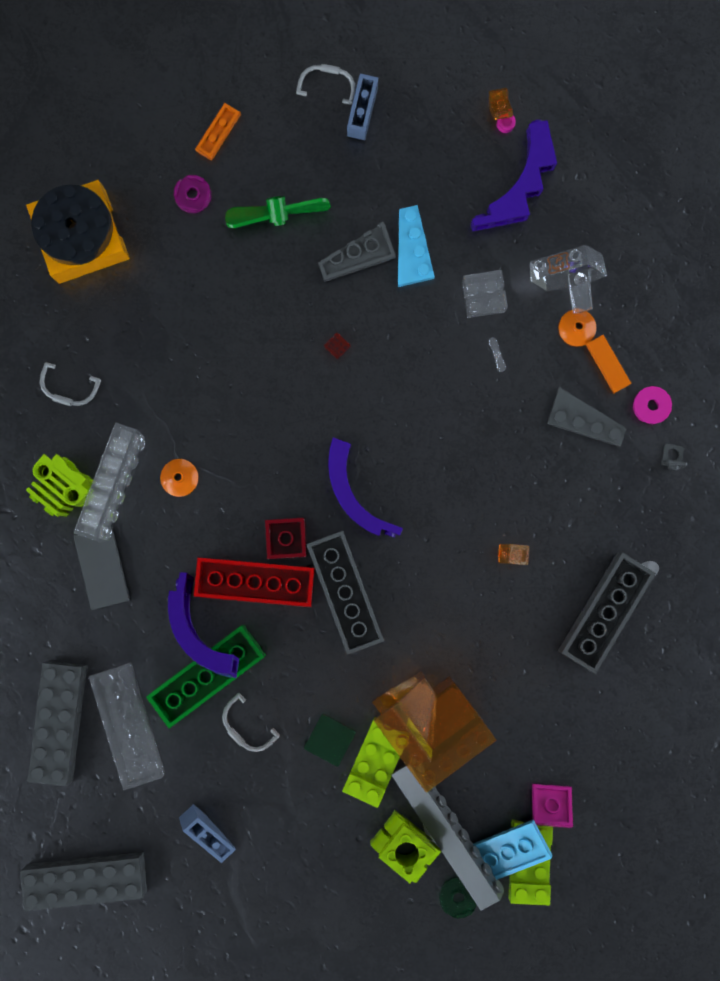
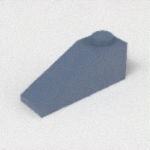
M194 804L179 817L183 832L221 863L236 850L209 817Z

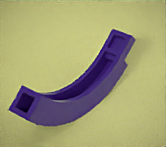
M333 438L329 451V477L335 496L343 510L356 524L374 535L380 536L381 530H385V535L393 538L396 535L400 536L403 528L374 517L356 500L347 479V459L351 444Z
M180 572L179 578L176 580L177 590L169 591L168 595L169 621L177 642L185 653L201 666L219 675L236 678L239 658L233 654L220 653L210 649L195 632L190 616V597L194 578L188 573Z

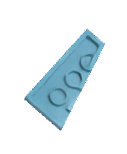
M418 205L399 209L398 287L432 280L435 276Z

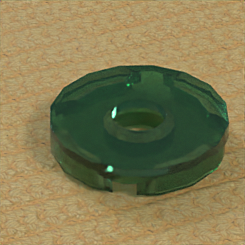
M453 877L442 885L439 900L446 914L459 919L466 918L474 912L477 904L459 877ZM457 893L463 894V901L455 902L453 900L454 895Z

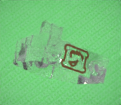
M583 245L530 261L531 282L546 291L569 288L573 314L593 309L590 282L607 276L603 254L587 245Z

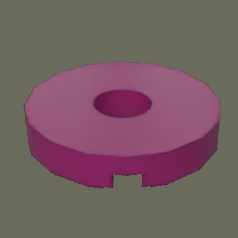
M646 387L635 396L633 402L634 414L642 422L652 425L661 423L671 413V398L660 387ZM650 400L657 404V408L654 411L648 408Z

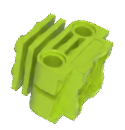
M58 454L52 460L47 455H42L33 467V475L41 483L33 481L31 485L36 489L30 487L26 489L31 494L29 496L30 499L36 503H42L45 506L44 510L51 516L56 515L57 517H67L68 513L65 510L72 511L74 509L72 506H88L98 495L91 488L96 481L90 476L81 473L68 458H62Z
M394 810L393 814L384 824V828L388 833L381 828L374 838L370 840V844L379 853L378 857L408 883L412 881L417 883L428 869L427 865L430 866L441 853V850L433 842L432 838L415 826L403 814L401 815ZM405 842L416 846L415 851L408 855H402L396 849Z

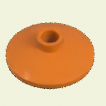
M573 309L565 313L560 319L558 326L559 334L563 341L571 346H584L594 338L596 322L587 311ZM576 324H581L582 329H577Z
M174 459L168 462L163 467L160 475L161 485L164 490L176 497L186 496L193 492L199 479L196 467L185 459ZM176 474H181L179 481L175 479Z

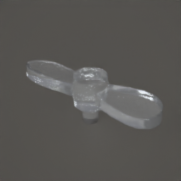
M490 338L489 345L494 352L493 357L496 359L497 369L500 372H504L506 365L501 357L502 353L499 351L498 342L495 338Z

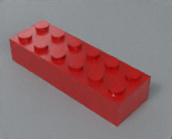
M197 557L194 597L311 607L315 568Z

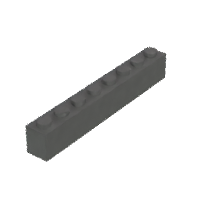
M414 757L398 767L391 776L479 909L483 910L500 901L504 893L501 882L496 880L492 874L491 867L488 863L484 862L479 849L473 845L467 831L461 827L454 812H451L445 798L437 791L434 781L425 773L423 765Z

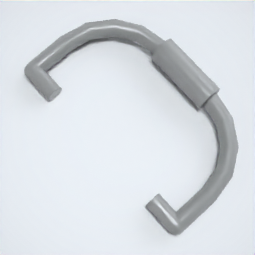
M321 64L310 66L301 73L296 90L297 95L307 96V91H301L303 80L309 72L320 70L321 72L337 75L342 74L349 79L351 84L350 98H343L342 103L353 104L356 85L353 77L347 71L340 69L338 66Z
M48 362L44 363L39 383L41 390L52 401L67 406H81L93 400L101 382L100 378L90 376L89 380L95 382L90 396L82 401H73V399L61 395H53L46 389L44 380L48 367L55 369L56 365Z
M237 693L223 710V725L228 731L229 736L240 747L242 746L254 752L264 751L280 737V734L272 728L270 732L274 736L263 746L253 747L245 743L246 741L233 727H230L227 720L230 707L238 699L242 703L246 701L241 693Z

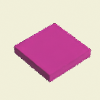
M532 784V820L534 819L537 826L573 827L572 787Z

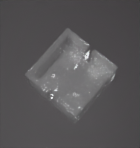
M502 270L463 276L462 287L464 298H466L467 318L505 313L508 304L505 290L503 291L505 286Z

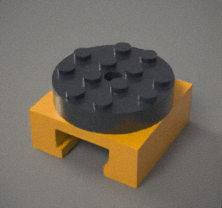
M99 179L81 186L62 185L48 191L40 200L26 205L31 218V227L35 241L42 250L50 276L59 284L130 259L123 238L119 236L111 214L113 209L107 192ZM72 221H73L74 223L76 222L75 227L69 228L70 225L72 224Z

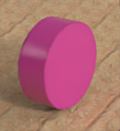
M508 112L500 114L496 123L498 130L502 133L511 132L515 127L516 119L513 114Z

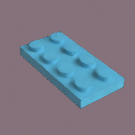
M534 819L473 843L479 849L484 862L488 863L491 867L492 874L496 880L550 860L553 856Z

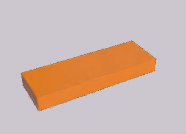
M224 103L195 148L196 152L212 161L241 116V112Z
M604 335L586 344L613 394L632 384Z

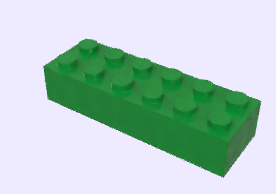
M244 624L210 648L220 653L233 654L239 658L237 677L266 656ZM193 661L146 696V698L167 727L171 728L236 678L219 675Z

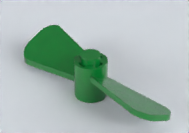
M276 196L266 199L267 206L230 208L226 212L225 221L229 228H238L270 219V223H274V226L284 225L285 221L289 220L288 214L323 212L329 210L331 206L327 198H317L286 205L285 196Z

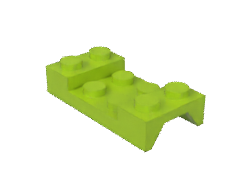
M374 717L342 792L378 808L410 733L394 729Z
M512 819L511 828L525 822ZM537 826L551 851L553 827ZM550 860L509 875L508 899L511 904L550 906Z

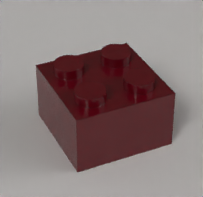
M305 518L265 520L267 559L307 557Z

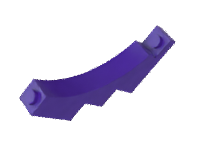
M534 120L528 125L526 130L528 152L524 171L515 185L504 196L488 206L487 216L486 214H479L472 219V232L527 221L530 213L526 198L541 195L544 188L540 173L553 171L557 165L548 120Z

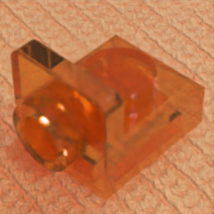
M507 88L489 91V108L494 120L513 117V109L508 100Z
M500 544L498 562L502 564L528 565L529 546Z

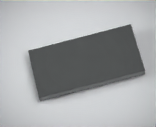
M112 526L73 535L91 610L130 601Z

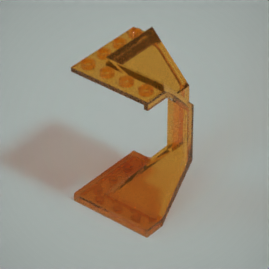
M420 672L387 690L372 701L381 713V715L374 719V722L426 793L496 741L493 734L450 676L433 688L424 674Z

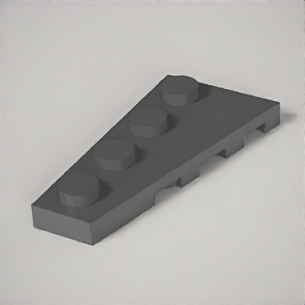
M384 221L355 241L353 240L341 250H337L318 262L324 282L396 258Z
M559 387L557 389L547 421L548 425L617 447L621 446L626 431L624 426Z

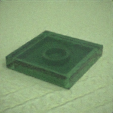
M322 713L304 749L338 767L356 731Z

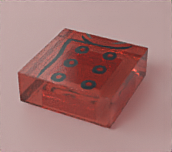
M338 333L324 345V348L337 360L351 347Z

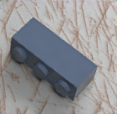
M360 73L347 125L348 137L366 140L378 90V77Z

